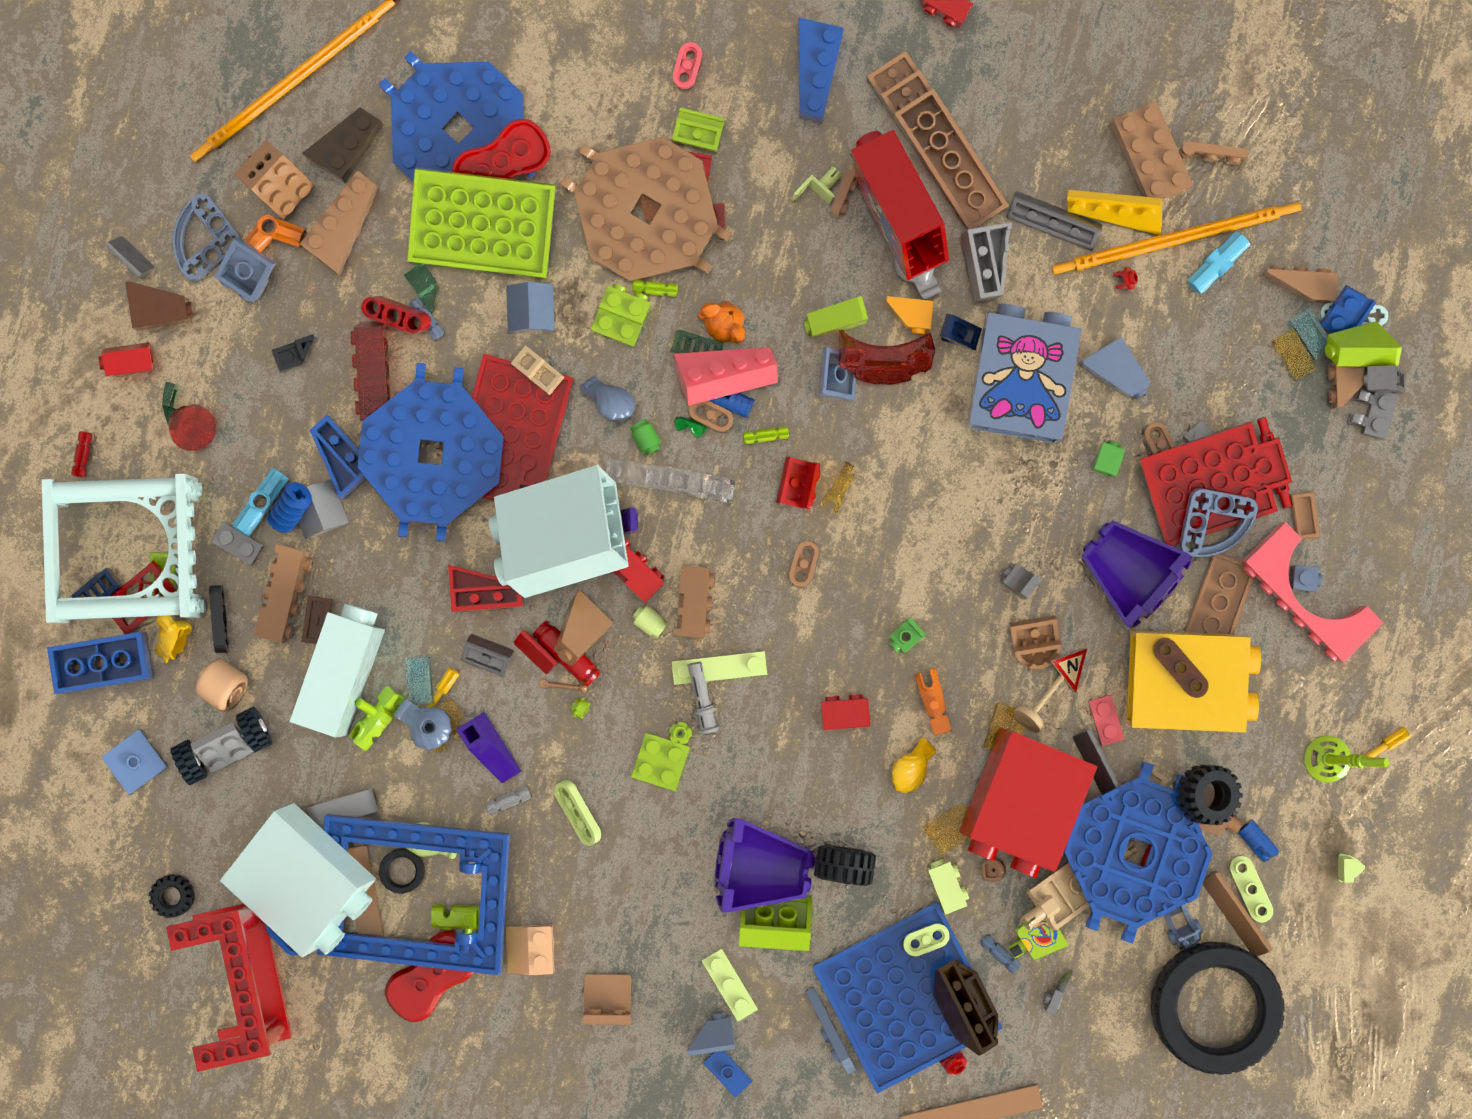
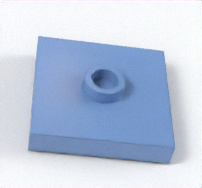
M141 729L101 757L128 795H131L168 767Z

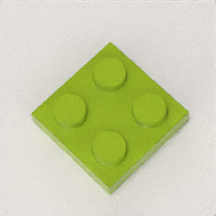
M645 733L631 777L676 792L690 747Z

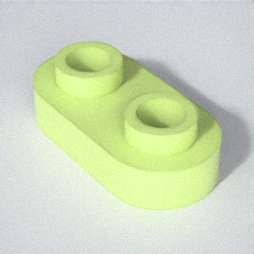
M939 923L918 929L905 936L903 941L904 949L911 956H920L941 948L949 941V931L944 925ZM935 931L941 932V937L939 939L933 938V933ZM914 939L919 941V946L916 948L911 947V941Z

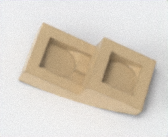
M526 345L511 362L515 368L549 395L564 379L562 374Z

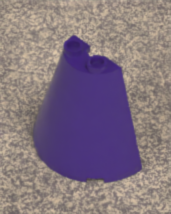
M1112 520L1100 528L1098 533L1101 536L1097 541L1091 540L1083 548L1084 553L1081 556L1125 625L1129 628H1134L1141 623L1138 619L1142 616L1147 619L1175 590L1184 577L1181 573L1184 568L1186 570L1189 569L1192 556Z
M740 818L730 819L727 823V827L730 828L728 832L723 831L720 839L715 866V888L720 891V895L716 896V901L720 911L727 913L806 898L807 892L811 889V878H808V871L815 864L813 851Z

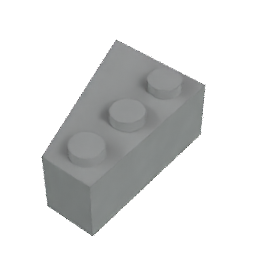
M1012 222L968 229L961 234L974 303L994 300L1003 295Z

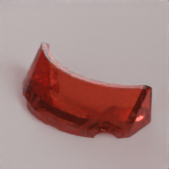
M839 330L840 366L854 374V377L860 381L871 384H899L912 380L911 376L919 372L926 373L932 368L935 346L931 333H926L918 339L900 345L875 346L860 342L849 336L844 330Z

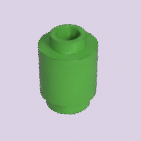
M646 419L630 427L631 436L641 454L647 453V455H651L660 449L658 445L662 441L652 424L648 423Z

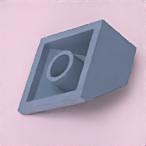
M726 1012L712 1014V1018H708L689 1043L687 1049L688 1056L735 1049L731 1015L726 1016Z

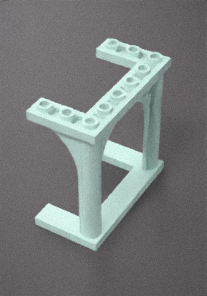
M175 474V477L74 482L42 479L46 623L72 624V619L180 615V617L192 619L203 618V613H206V601L202 599V595L193 594V588L197 586L196 574L192 573V565L196 563L195 550H192L191 541L195 540L194 526L191 527V517H194V504L190 502H199V496H202V484L198 482V478L187 474ZM156 497H161L157 501L156 506L150 504V498L157 500ZM168 500L174 501L175 508L173 512L169 515H162V505ZM128 501L146 507L158 517L167 534L169 551L166 565L161 575L152 585L141 592L126 596L60 598L58 507H69L68 503ZM177 516V518L174 521L176 527L171 528L169 525L170 519H173ZM173 543L178 545L176 550L172 548ZM172 565L178 566V568L175 569L179 577L171 573ZM172 578L178 585L177 591L174 593L168 592L163 585L164 579ZM158 588L164 597H159L160 594L153 596L154 589Z

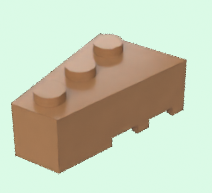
M681 567L676 636L705 639V634H710L711 620H706L707 610L711 611L712 597L708 596V588L713 587L714 573H710V568Z

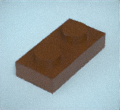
M308 596L301 642L317 644L327 613H331L333 599Z

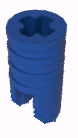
M735 393L712 399L710 402L747 418L755 399L742 393Z
M1253 819L1246 822L1240 828L1237 834L1240 835L1261 861L1265 862L1270 860V857L1279 855L1278 848Z

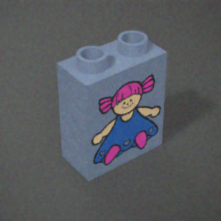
M998 304L997 313L988 312L984 319L966 428L1058 444L1063 440L1082 329L1070 327L1072 316L1066 314L1044 312L1043 322L1024 319L1026 309L1011 304Z

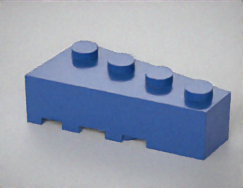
M799 17L800 119L822 123L844 28Z

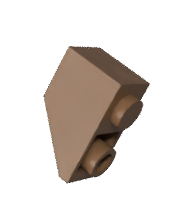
M1334 362L1331 363V367H1328V379L1332 381V390H1329V403L1333 405V409L1343 407L1364 385V367L1337 366Z

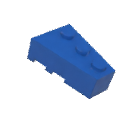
M326 415L310 429V432L336 488V492L339 498L343 500L366 478L357 469L360 448L329 415Z

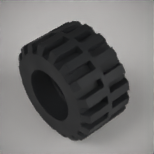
M1193 766L1192 770H1187L1184 773L1186 777L1180 778L1181 786H1177L1176 792H1179L1176 800L1181 803L1179 806L1180 811H1184V816L1195 823L1222 825L1223 822H1229L1231 820L1230 816L1235 817L1238 813L1236 808H1240L1242 804L1239 802V798H1243V793L1239 792L1242 786L1241 783H1236L1237 776L1231 774L1232 771L1228 768H1223V766ZM1211 783L1215 790V798L1208 807L1204 801V790Z
M833 845L818 846L814 876L822 880L844 884L871 885L876 855L869 851Z

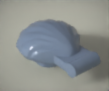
M592 376L579 387L581 392L594 399L598 412L608 420H623L631 417L635 411L634 399L625 389L613 385H604L596 376Z
M405 698L393 714L409 726L411 739L419 748L425 750L439 748L449 739V734L452 730L451 720L442 708L429 707L420 709Z

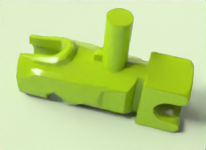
M386 686L377 696L379 701L374 706L361 698L355 702V706L366 712V714L355 725L349 737L354 739L353 742L365 751L374 743L372 737H379L395 717L393 714L405 699L401 693L396 694L390 686Z
M433 904L431 927L444 930H452L453 928L465 929V934H470L472 929H479L480 906L453 904L448 912L445 910V905Z

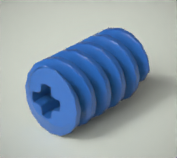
M289 483L267 516L269 525L279 532L286 533L294 530L312 502L310 491L301 483Z

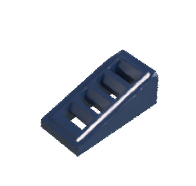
M105 568L73 593L71 597L81 598L80 595L82 594L85 597H91L87 591L90 588L97 597H108L122 587V584L110 568ZM103 578H106L111 585L109 589L102 581ZM98 583L103 589L104 593L102 595L95 587V584Z

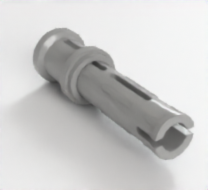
M702 662L687 664L696 701L694 713L698 716L700 726L698 732L699 734L716 732L719 730V726L715 723L713 714L715 707L713 704H710Z

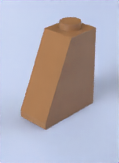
M579 591L569 603L554 650L562 661L572 666L607 632L613 622Z

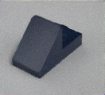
M946 314L940 336L944 342L976 350L982 328L955 315Z

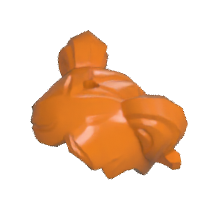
M722 301L720 304L709 302L701 307L697 317L704 320L707 333L715 341H731L736 344L743 342L745 330L742 327L745 318L736 305L731 304L729 301Z

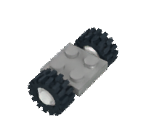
M251 707L236 715L237 724L241 730L232 722L194 742L187 739L170 748L172 759L175 761L174 764L182 775L183 780L189 786L207 777L204 765L213 773L273 743L269 730L255 707Z

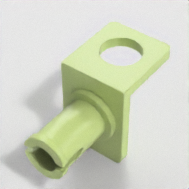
M831 167L820 180L811 175L793 194L791 200L794 202L810 187L824 201L830 204L835 197L830 189L842 178V174L839 171L835 174L837 169Z

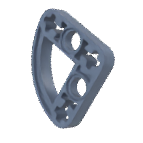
M206 194L194 196L185 205L178 216L173 232V250L177 264L182 273L192 281L202 279L221 264L226 253L223 254L222 250L216 246L218 243L223 247L227 244L226 238L229 236L241 239L221 210ZM200 200L204 202L208 200L206 203L207 208L211 212L215 209L216 212L208 215L202 208L198 209L200 206L198 202ZM196 213L215 239L187 260L184 247L185 232L189 221ZM215 217H220L223 220L222 227L216 230L212 229L211 220ZM227 245V246H226L225 248H223V249H224L225 251H228L230 245ZM211 249L217 250L219 254L218 259L214 262H209L206 259V254ZM200 257L202 258L203 262L208 265L207 268H205L203 265L198 267L197 275H194L193 273L189 274V272L191 271L190 265L193 264L196 267L201 263L198 260Z
M1204 488L1194 489L1190 493L1179 541L1180 549L1194 557L1213 556L1227 551L1240 542L1250 530L1257 515V503L1246 496ZM1201 493L1206 497V501L1200 504V509L1204 510L1203 514L1198 511H1192L1193 507L1198 509L1199 502L1195 498L1200 496ZM1222 497L1229 499V506L1225 510H1220L1217 506L1218 500ZM1235 499H1237L1236 503L1240 505H1246V502H1248V505L1252 506L1251 510H1247L1246 514H1244V510L1235 508ZM1210 512L1242 518L1238 526L1227 537L1216 543L1203 546ZM1193 516L1201 517L1202 523L1200 527L1192 528L1190 526V519ZM1188 530L1199 533L1198 537L1194 535L1193 542L1196 543V547H1192L1190 551L1185 546L1186 542H1190L1192 537L1191 534H1187Z

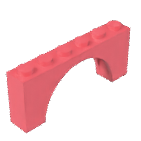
M1280 522L1241 561L1245 566L1243 570L1251 578L1256 577L1261 582L1259 586L1268 595L1272 593L1276 597V604L1283 611L1286 612L1288 610L1294 616L1292 620L1301 629L1305 627L1310 632L1308 637L1316 645L1321 644L1326 649L1324 653L1333 662L1337 660L1344 663L1383 622L1368 606H1360L1354 612L1335 619L1318 617L1301 606L1291 590L1288 570L1292 553L1302 538L1286 522Z

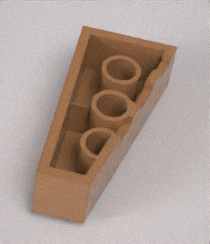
M356 171L300 243L305 250L339 276L343 272V267L351 254L355 240L360 234L363 222L379 191L376 184L359 171Z
M276 544L274 552L278 553V557L271 563L269 571L271 572L270 576L273 578L272 582L269 581L265 588L264 599L267 600V603L261 606L254 636L285 643L286 639L289 640L293 632V626H290L292 617L297 616L299 610V603H297L298 595L303 594L306 584L303 577L305 571L309 572L312 558H309L310 553Z

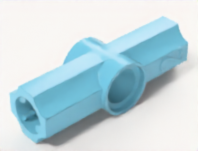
M1236 231L1220 248L1217 247L1203 261L1204 264L1186 282L1195 292L1201 295L1217 278H1221L1234 265L1233 262L1251 244L1242 234Z
M272 468L258 489L251 494L248 503L236 518L232 527L250 537L265 514L271 510L272 504L289 482V479ZM258 498H265L267 503L264 507L258 508L255 506V501Z

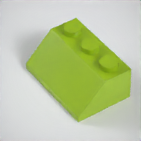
M807 896L803 899L741 910L739 946L809 951L812 897Z

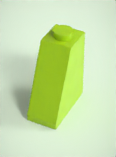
M859 296L807 313V320L803 321L806 334L811 333L812 339L865 325L868 316L863 298Z
M1375 321L1328 334L1325 354L1337 366H1399L1402 346Z

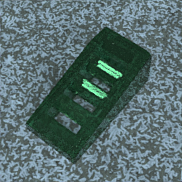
M676 330L670 352L675 354L691 353L689 349L692 339L696 340L693 352H699L702 342L705 343L703 352L709 351L710 345L714 346L713 351H721L724 343L686 331ZM683 337H686L684 348L681 350Z

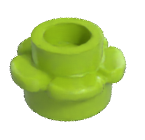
M582 697L581 700L576 699L572 704L570 711L573 712V717L583 719L591 703L586 701L585 697Z
M685 722L673 724L669 729L670 740L682 745L688 743L689 738L692 736V730ZM679 731L683 733L681 736L678 735Z

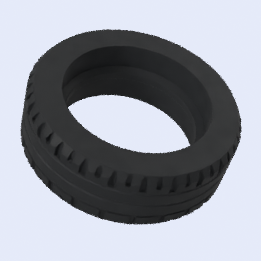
M1204 942L1203 944L1199 943L1197 946L1180 951L1163 967V971L1159 973L1155 981L1156 985L1152 991L1151 1015L1160 1040L1181 1062L1195 1070L1209 1074L1238 1073L1260 1062L1261 1058L1265 1057L1272 1050V1045L1276 1044L1281 1034L1280 1029L1283 1028L1285 1017L1283 1015V1012H1285L1284 999L1282 998L1283 993L1271 969L1254 954L1229 943ZM1208 968H1227L1239 973L1249 982L1257 999V1016L1251 1031L1238 1043L1225 1048H1210L1195 1042L1186 1034L1178 1017L1177 1005L1183 986L1196 973Z

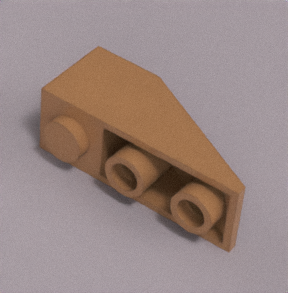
M1272 265L1270 269L1263 272V276L1308 303L1326 304L1334 302L1337 298L1338 273H1331V269L1318 268L1317 272L1308 271L1307 267H1294V270H1284L1285 266Z

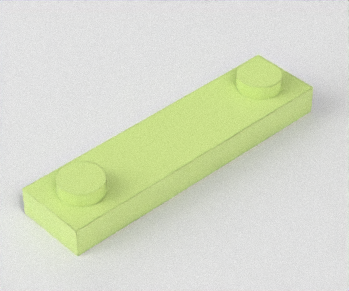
M765 651L672 662L674 685L691 683L687 664L699 661L702 662L706 681L767 675Z

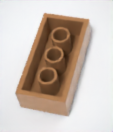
M1157 101L1112 120L1110 126L1142 197L1162 198V202L1190 191L1194 185Z

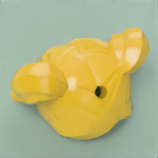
M171 615L157 616L156 623L161 627V630L158 633L155 652L159 657H163L165 663H168L169 659L175 660L178 653L184 652L188 638L187 635L192 632V627L187 621H173Z

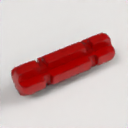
M80 431L78 434L79 444L76 445L73 461L75 466L72 467L71 472L76 477L85 476L86 468L84 467L88 462L89 443L92 441L91 433Z

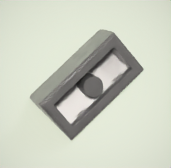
M124 237L115 238L105 244L139 278L145 279L154 270V265Z
M470 634L460 660L504 677L514 650Z

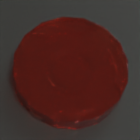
M198 404L179 407L169 420L168 427L172 441L178 447L188 451H196L206 447L216 433V423L213 415L205 407Z

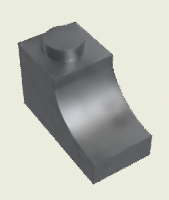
M1396 365L1368 366V372L1364 373V385L1371 392L1405 393V369Z
M1018 563L1013 567L1009 565L1001 575L1004 578L1001 583L1023 600L1028 599L1042 581L1037 575L1027 571Z

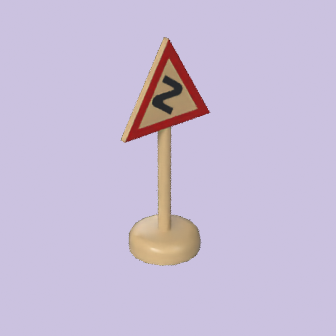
M1087 648L1051 661L1061 675L1033 709L1020 705L1013 711L1014 717L1021 725L1035 733H1038L1043 728V721L1037 712L1063 680L1076 693Z

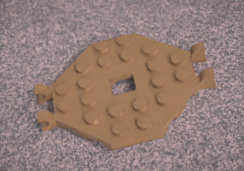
M664 137L600 153L583 144L579 153L592 160L593 163L580 185L565 176L560 185L575 194L590 258L630 282L691 266H696L709 274L713 266L699 258L713 233L727 242L732 233L718 225L703 161ZM642 194L661 204L650 225L631 214Z

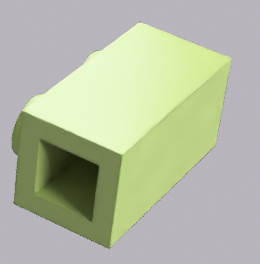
M943 858L930 863L931 867L927 871L944 914L946 915L966 907L965 900H968L969 896L965 887L959 886L957 878L961 876L956 864L951 865L949 860L944 862Z

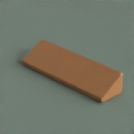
M1213 871L1205 876L1203 886L1250 953L1258 957L1272 951V947L1221 874Z

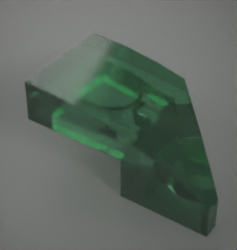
M419 263L404 274V276L432 313L435 309L434 301L436 294L439 292V287L426 265Z
M166 382L162 401L163 411L168 427L177 430L182 411L173 407L179 386Z

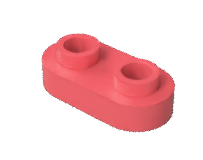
M685 43L679 50L673 71V82L680 89H689L696 81L702 60V50L696 43ZM692 52L695 54V57L688 59L686 57L687 53ZM683 74L689 77L685 82L680 80V76Z

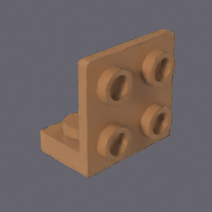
M585 974L583 1025L631 1024L632 976L630 974Z

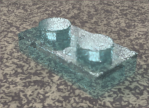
M1311 308L1289 320V323L1313 360L1325 354L1328 336Z
M430 657L406 658L408 700L414 705L433 704Z

